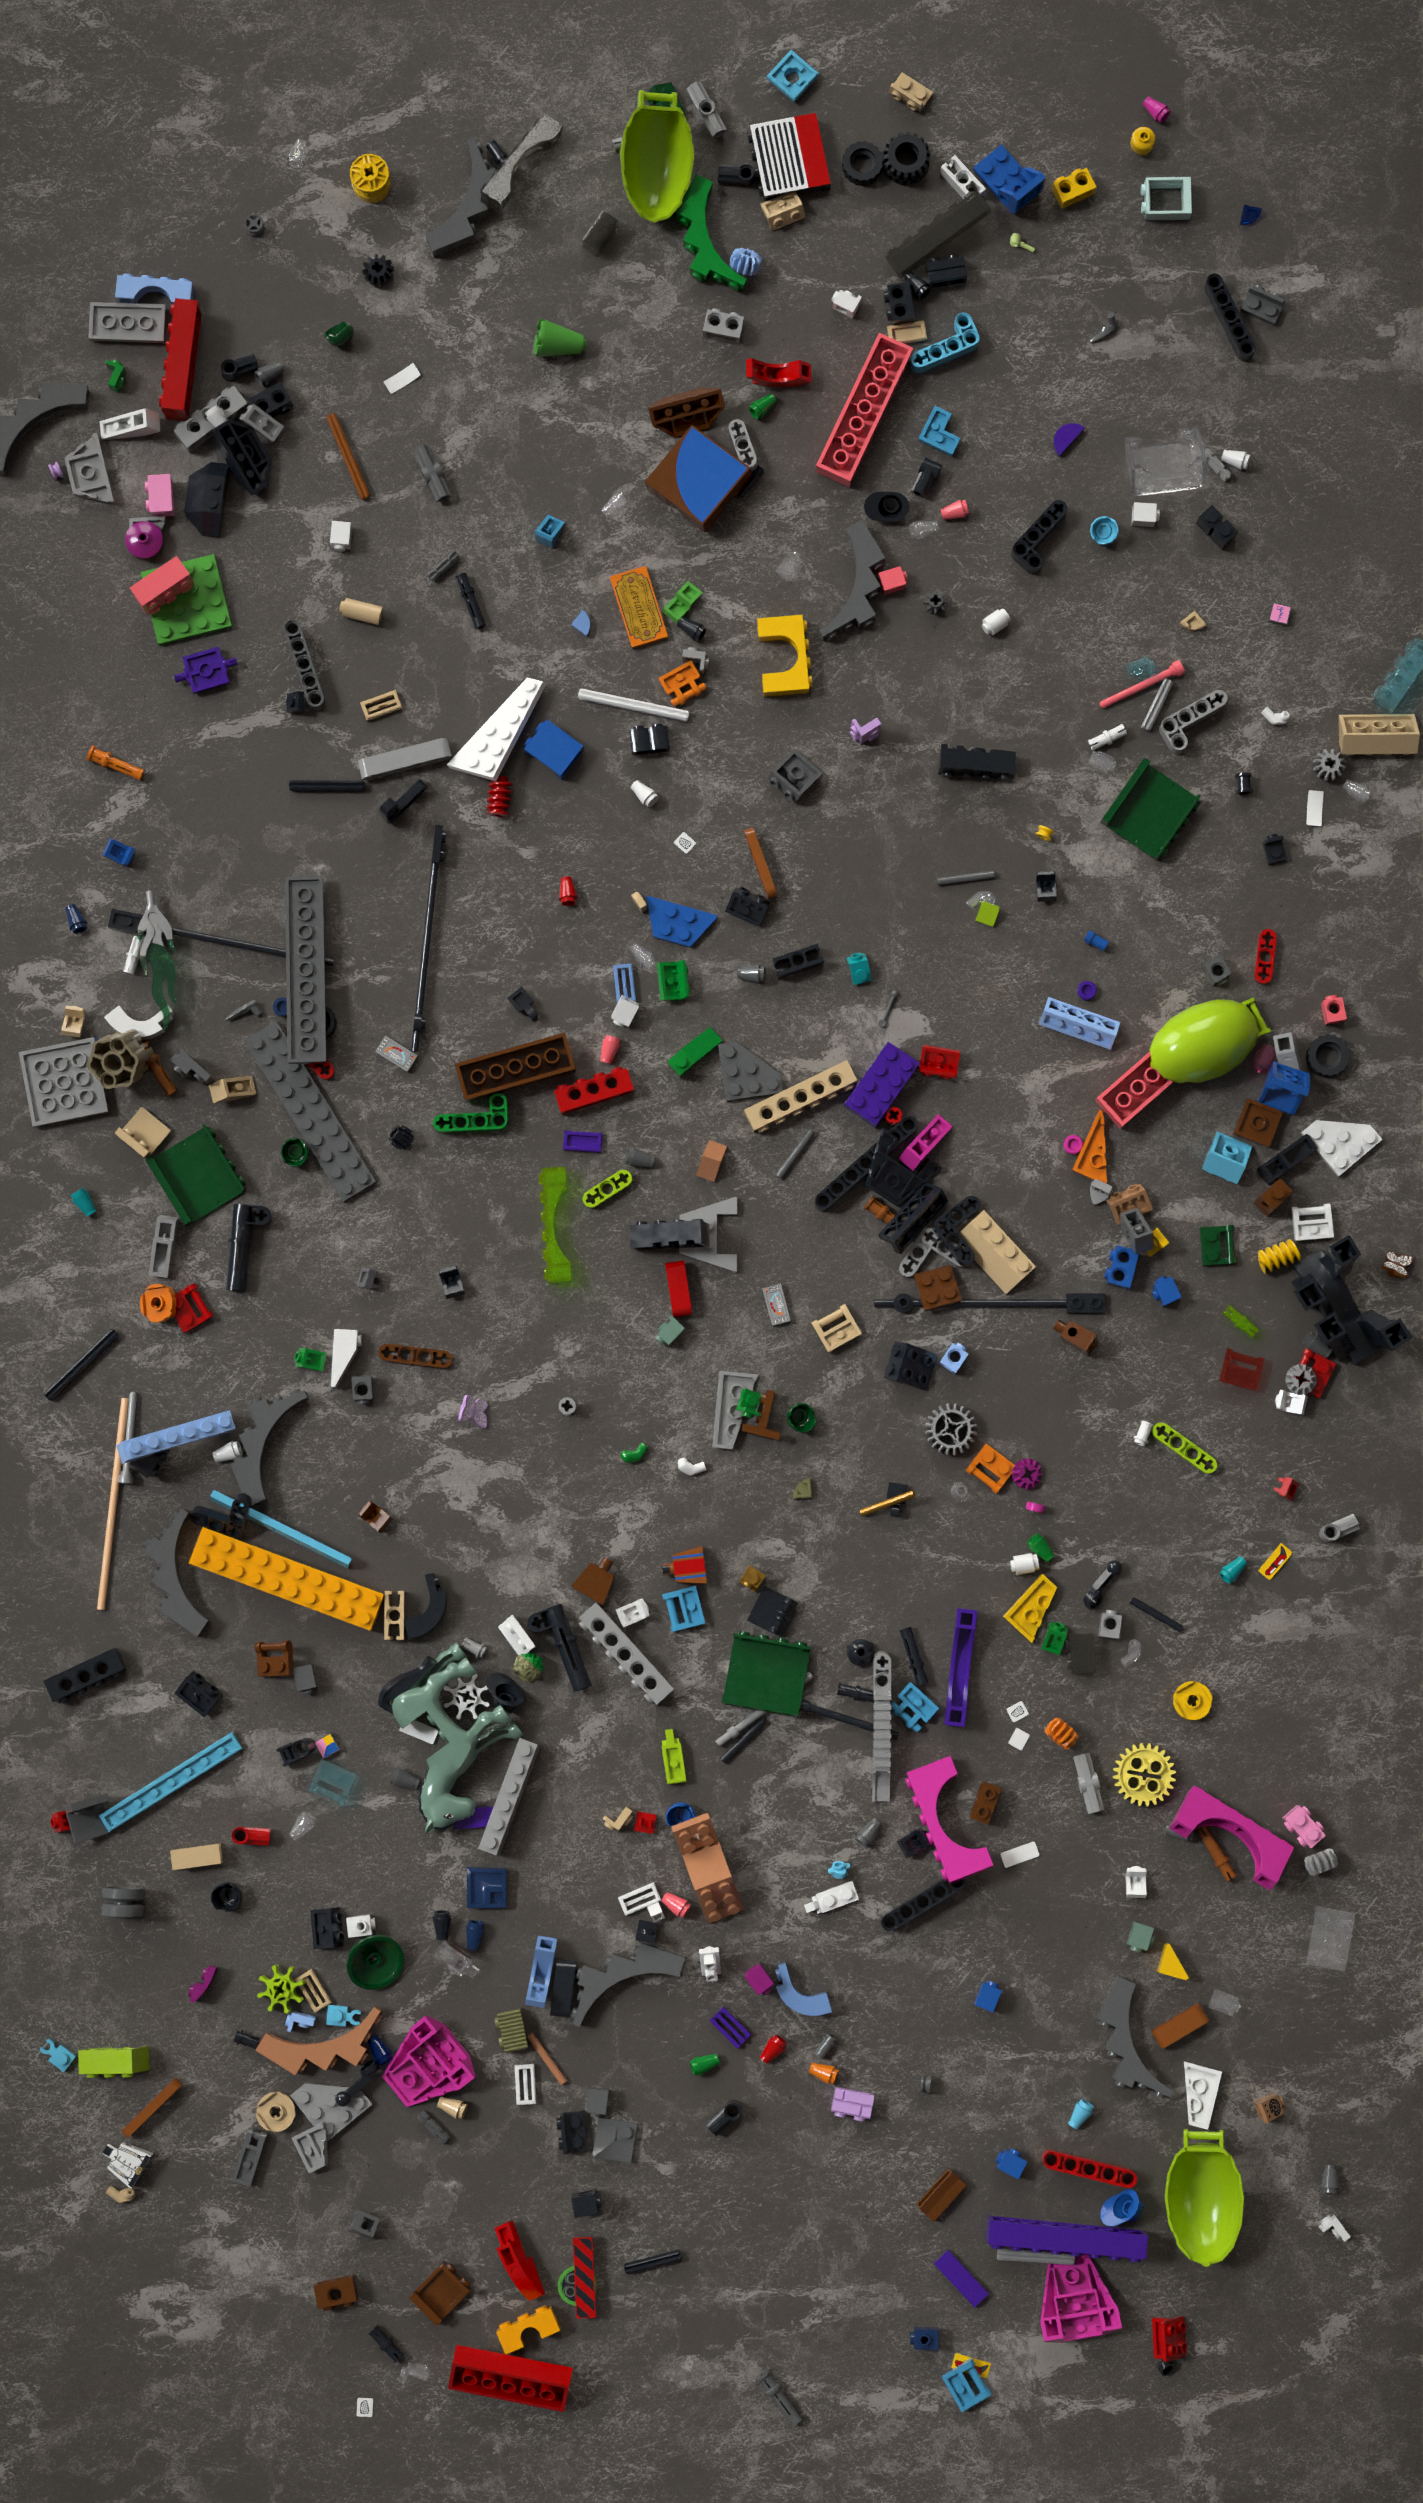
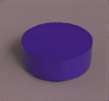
M1091 981L1080 983L1077 989L1078 996L1085 1001L1093 999L1097 992L1095 984Z

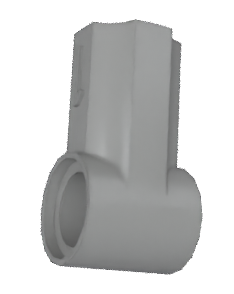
M1351 1514L1323 1526L1319 1532L1320 1538L1324 1542H1332L1359 1530V1523L1354 1514ZM1327 1528L1333 1530L1334 1536L1332 1538L1326 1535Z

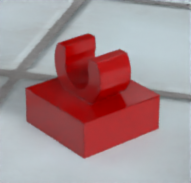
M1289 1477L1285 1479L1278 1478V1481L1283 1483L1280 1489L1274 1487V1490L1283 1498L1292 1501L1299 1483Z
M637 1811L634 1831L653 1834L657 1814Z

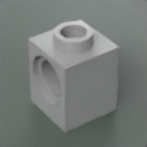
M1106 1610V1613H1101L1098 1637L1119 1639L1122 1616L1117 1615L1118 1611ZM1109 1618L1115 1621V1627L1112 1630L1107 1629L1105 1626V1622Z

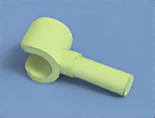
M1012 234L1010 238V245L1012 247H1023L1034 252L1035 248L1021 242L1020 234Z

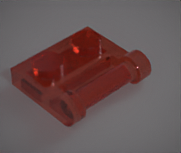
M1227 1348L1218 1381L1257 1391L1264 1358L1244 1355ZM1233 1359L1256 1365V1368L1251 1370L1232 1365L1230 1360Z

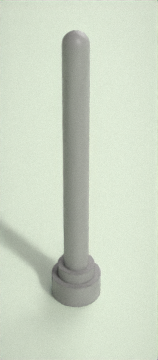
M134 1391L129 1394L126 1440L134 1438L137 1393ZM131 1462L123 1464V1471L118 1476V1483H134V1476H132L131 1468L128 1467Z

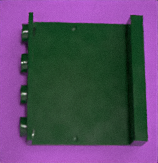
M1144 757L1100 823L1157 861L1160 856L1163 858L1168 852L1169 848L1166 846L1169 842L1172 841L1174 843L1179 836L1178 829L1180 826L1185 827L1190 820L1188 815L1191 810L1195 812L1201 802L1198 800L1201 795L1198 794L1196 797L1150 766L1151 761Z
M205 1124L202 1125V1129L154 1158L150 1156L145 1160L185 1226L191 1225L246 1191L243 1187L246 1185L241 1175L237 1177L234 1172L236 1169L231 1159L227 1160L224 1156L226 1150L221 1142L219 1144L216 1143L214 1139L216 1137L215 1132L211 1126L207 1128Z
M739 1631L738 1634L734 1633L722 1704L799 1718L811 1648L807 1646V1643L800 1641L792 1644L783 1638H777L775 1641L769 1640V1636L758 1634L757 1637H752L749 1632Z

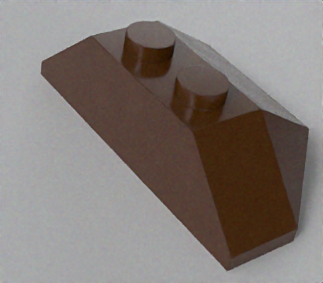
M698 388L664 397L649 406L648 410L653 427L672 437L684 435L691 425L699 430L710 428L725 408L721 388Z

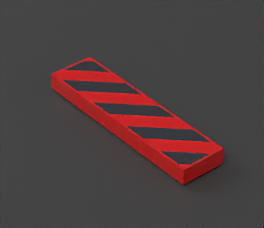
M593 2236L573 2237L576 2319L596 2318Z

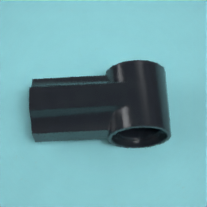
M749 164L741 166L719 165L718 183H734L748 187L755 182L754 169ZM748 172L751 174L749 178L742 177L744 173Z
M254 353L234 360L226 359L221 363L222 376L226 381H234L239 376L256 371L259 368ZM230 367L235 369L232 373L225 372Z
M925 457L911 492L916 496L926 498L933 481L937 479L942 465Z
M737 2100L728 2101L721 2110L705 2123L716 2137L733 2121L739 2119L742 2113L740 2102ZM730 2106H736L738 2113L732 2115L727 2109Z

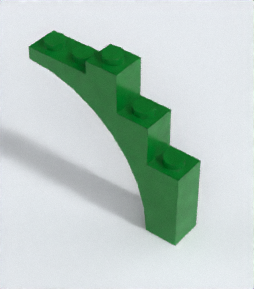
M695 174L682 200V204L676 212L678 222L683 226H690L683 239V247L689 253H697L690 266V275L697 281L703 280L705 282L711 276L718 283L724 282L731 289L744 292L747 286V279L734 272L723 262L715 251L708 235L705 213L707 202L713 189V182Z

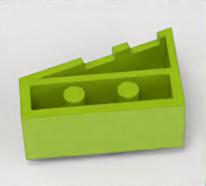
M149 2046L78 2050L79 2074H86V2078L98 2077V2074H104L105 2078L116 2077V2074H122V2077H134V2073L150 2070Z

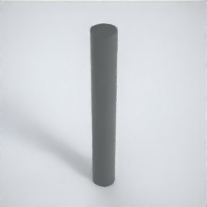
M994 871L937 878V884L939 886L995 878Z
M808 1129L776 1173L778 1178L782 1179L815 1134L814 1131Z

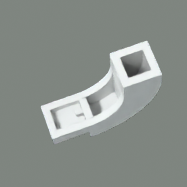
M119 1005L108 1013L105 1019L117 1032L124 1033L135 1029L139 1033L134 1035V1037L141 1035L142 1040H147L164 1033L165 1031L161 1025H166L172 1021V1016L175 1013L168 1005L151 1019L137 1021L130 1018Z

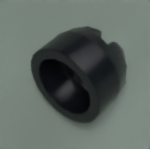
M1158 2361L1157 2363L1158 2371L1162 2376L1171 2374L1175 2368L1171 2361Z

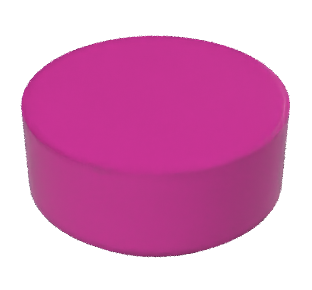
M1070 1135L1065 1139L1063 1147L1068 1154L1075 1155L1081 1151L1083 1142L1079 1136Z
M1027 1501V1510L1039 1513L1045 1512V1505Z

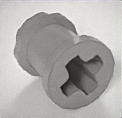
M565 1397L559 1402V1410L563 1415L570 1416L576 1411V1404L572 1398ZM569 1401L573 1408L566 1412L562 1405H566V1402Z

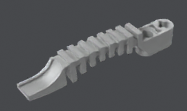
M878 1651L873 1657V1709L875 1711L873 1712L872 1802H890L891 1658L887 1652ZM881 1656H884L885 1660H887L884 1662V1665H880V1662L877 1661L881 1659ZM881 1675L887 1677V1682L883 1685L877 1683V1678Z

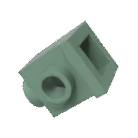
M671 1315L668 1317L670 1322L667 1323L665 1321L658 1328L660 1332L655 1337L662 1345L666 1343L670 1346L685 1330Z

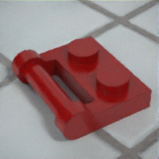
M196 1283L187 1286L175 1294L176 1314L174 1317L184 1334L214 1317L212 1311L208 1310L198 1293ZM191 1294L202 1313L201 1317L198 1318L186 1295Z
M1305 1348L1300 1364L1308 1365L1310 1359L1315 1360L1312 1369L1316 1375V1385L1308 1394L1320 1398L1336 1363ZM1302 1373L1299 1377H1297V1376L1294 1377V1378H1296L1297 1380H1299V1383H1298L1299 1386H1298V1387H1300V1385L1302 1384V1383L1300 1382V1379H1301L1303 1373Z

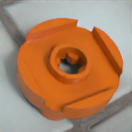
M164 1284L148 1286L145 1294H142L140 1298L142 1314L150 1319L149 1321L158 1323L165 1322L169 1318L174 1317L176 1314V1296L173 1288ZM158 1298L161 1301L160 1307L155 1305V1302H158Z

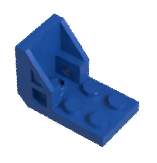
M1002 144L973 167V171L1006 209L1013 214H1016L1043 191L1046 177L1040 171L1030 167L1023 169Z
M1273 1061L1258 1102L1294 1115L1303 1095L1307 1096L1309 1093L1310 1073Z

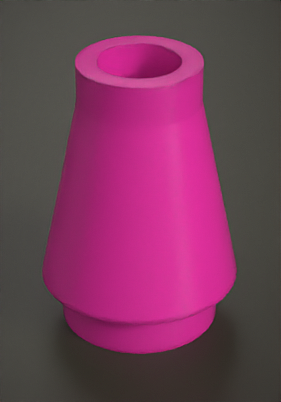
M1150 96L1144 100L1143 106L1156 122L1163 123L1169 117L1170 110L1168 106L1152 99Z

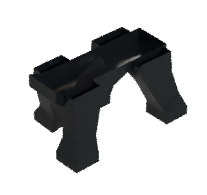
M1350 1235L1329 1246L1328 1254L1325 1255L1320 1249L1292 1266L1299 1276L1291 1281L1295 1289L1293 1293L1304 1311L1317 1305L1324 1318L1314 1324V1327L1325 1345L1330 1346L1339 1362L1348 1357L1354 1365L1383 1347L1393 1351L1406 1341L1412 1339L1401 1318L1389 1320L1372 1309L1361 1315L1342 1280L1350 1274L1354 1262L1362 1255Z

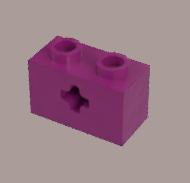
M760 1962L744 1973V1977L757 1995L762 1993L764 1996L773 1989V1980Z

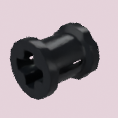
M1243 772L1235 774L1234 776L1237 779L1236 794L1245 795L1253 793L1250 785L1252 773Z

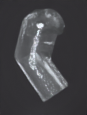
M979 891L966 904L973 909L982 901L994 904L996 899L990 891Z
M1136 1639L1129 1642L1128 1654L1120 1659L1124 1667L1140 1657L1141 1644Z

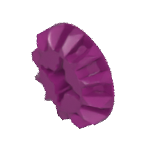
M1029 1458L1019 1460L1012 1470L1013 1481L1022 1489L1035 1488L1040 1483L1043 1475L1041 1466L1037 1461ZM1026 1469L1028 1471H1033L1030 1474V1479L1028 1477H1022L1026 1473Z

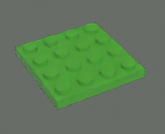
M214 554L182 562L189 572L194 585H192L191 590L177 595V598L172 603L164 604L157 613L151 614L158 645L232 628ZM158 568L141 572L142 579Z

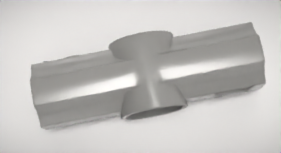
M701 81L695 82L686 88L698 111L699 118L703 120L712 139L718 138L727 132L715 109L714 102L710 100ZM710 108L711 111L706 113L703 112L702 109Z
M1090 1753L1074 1756L1073 1759L1078 1774V1786L1081 1794H1083L1088 1814L1104 1810L1099 1791L1100 1784L1098 1776L1094 1772Z

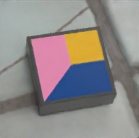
M331 1733L315 1741L316 1748L322 1759L340 1750Z

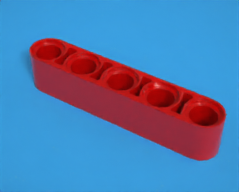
M1048 2149L1042 2154L1043 2164L1051 2170L1124 2188H1132L1137 2183L1136 2174L1129 2168ZM1050 2154L1056 2156V2161L1053 2164L1046 2163V2158ZM1068 2159L1075 2160V2166L1072 2169L1065 2167ZM1087 2164L1094 2165V2171L1090 2174L1084 2171ZM1108 2168L1113 2169V2176L1111 2178L1103 2176L1104 2171ZM1126 2173L1132 2174V2181L1129 2183H1124L1122 2180L1123 2175Z

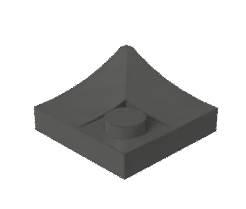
M599 2117L592 2158L631 2163L637 2123Z

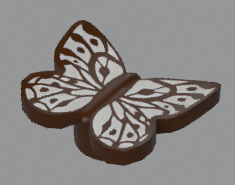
M1393 1251L1387 1252L1385 1256L1386 1262L1383 1263L1382 1268L1391 1277L1407 1279L1408 1273L1405 1268L1412 1265L1414 1257L1409 1255L1398 1256Z

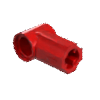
M238 1826L232 1831L231 1837L233 1842L239 1845L269 1846L270 1828ZM237 1830H243L246 1833V1838L243 1841L235 1838Z

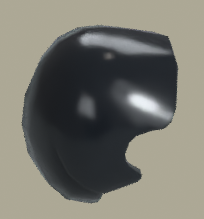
M231 1882L219 1884L211 1892V1903L217 1910L230 1912L237 1909L242 1902V1891L236 1884Z

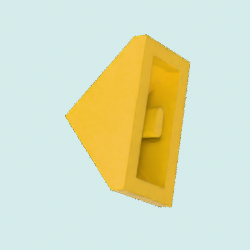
M1169 1943L1164 1944L1157 1972L1183 1980L1189 1979Z

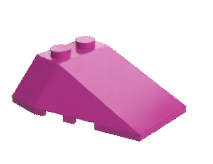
M425 2015L410 2028L382 2077L405 2106L408 2107L430 2098L459 2090L476 2076L470 2055L448 2027Z
M1082 2254L1081 2257L1075 2256V2263L1073 2265L1048 2263L1040 2320L1044 2342L1066 2343L1101 2337L1122 2329L1118 2307L1110 2296L1088 2254Z

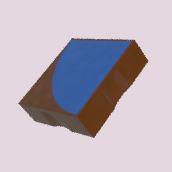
M691 425L645 480V485L650 493L668 506L678 510L685 519L705 533L722 513L726 504L739 493L752 477L749 466Z

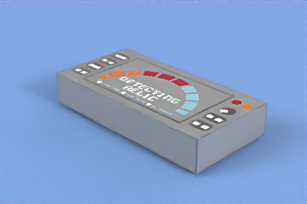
M387 1036L383 1038L375 1051L406 1072L410 1070L418 1057Z
M781 1284L762 1288L772 1326L790 1322Z

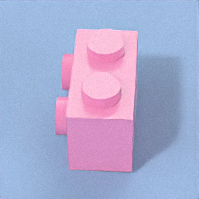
M171 474L148 475V482H145V492L149 493V500H146V510L150 511L152 517L175 516L173 479Z

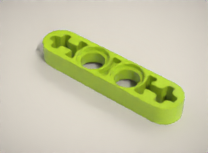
M1162 1422L1153 1426L1152 1435L1155 1439L1205 1474L1213 1473L1216 1470L1217 1462L1212 1456L1173 1428ZM1163 1426L1165 1428L1164 1432L1168 1435L1170 1431L1173 1433L1167 1442L1164 1441L1167 1438L1166 1436L1157 1435V1427L1161 1428ZM1174 1437H1178L1182 1441V1445L1179 1448H1174L1171 1444V1440ZM1190 1448L1195 1449L1198 1453L1197 1458H1188L1187 1451ZM1202 1454L1205 1456L1202 1460L1205 1462L1210 1460L1212 1462V1469L1205 1470V1464L1199 1462V1465L1196 1464Z

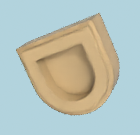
M638 892L632 894L631 897L641 913L645 912L647 904Z

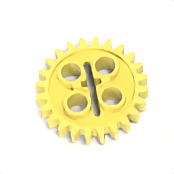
M1140 1743L1139 1749L1133 1744L1132 1751L1125 1748L1126 1755L1119 1754L1122 1760H1115L1119 1767L1113 1768L1114 1771L1118 1772V1775H1114L1112 1778L1118 1779V1782L1114 1784V1786L1121 1787L1118 1793L1125 1792L1123 1799L1131 1797V1804L1137 1800L1138 1806H1141L1142 1801L1145 1802L1146 1806H1149V1801H1152L1154 1805L1157 1804L1156 1798L1163 1801L1162 1794L1170 1795L1167 1788H1174L1170 1785V1781H1176V1779L1171 1777V1774L1176 1773V1771L1170 1770L1174 1763L1167 1762L1170 1756H1163L1165 1750L1158 1752V1746L1151 1749V1744L1148 1743L1146 1748H1144L1143 1743ZM1134 1758H1139L1141 1761V1766L1137 1769H1134L1131 1765ZM1154 1761H1158L1160 1764V1770L1157 1772H1153L1150 1768L1151 1763ZM1146 1769V1773L1160 1775L1161 1779L1145 1777L1142 1780V1776L1128 1774L1127 1771L1143 1772ZM1131 1777H1135L1138 1780V1785L1135 1788H1131L1128 1785V1780ZM1151 1780L1157 1783L1155 1791H1149L1147 1788V1784Z

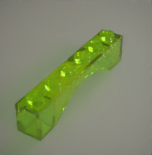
M565 1166L542 1168V1173H539V1184H543V1192H540V1203H544V1211H541V1222H545V1230H542V1241H546V1249H543V1260H547V1268H544V1280L548 1279V1284L572 1283L571 1263L560 1250L553 1228L556 1205L567 1188Z

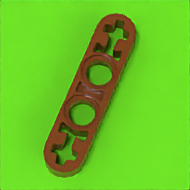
M753 827L743 830L768 899L776 897L777 892Z
M177 2077L121 2131L127 2139L183 2085Z

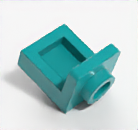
M854 953L851 957H847L853 985L872 981L865 953Z

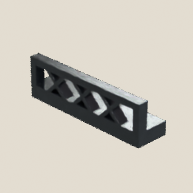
M928 1182L923 1184L878 1234L879 1238L891 1243L894 1251L902 1254L948 1202L943 1189ZM928 1189L932 1191L929 1195L923 1196ZM920 1203L917 1208L911 1210L913 1205ZM908 1217L906 1221L899 1223L902 1218ZM896 1230L892 1237L887 1235L890 1231Z

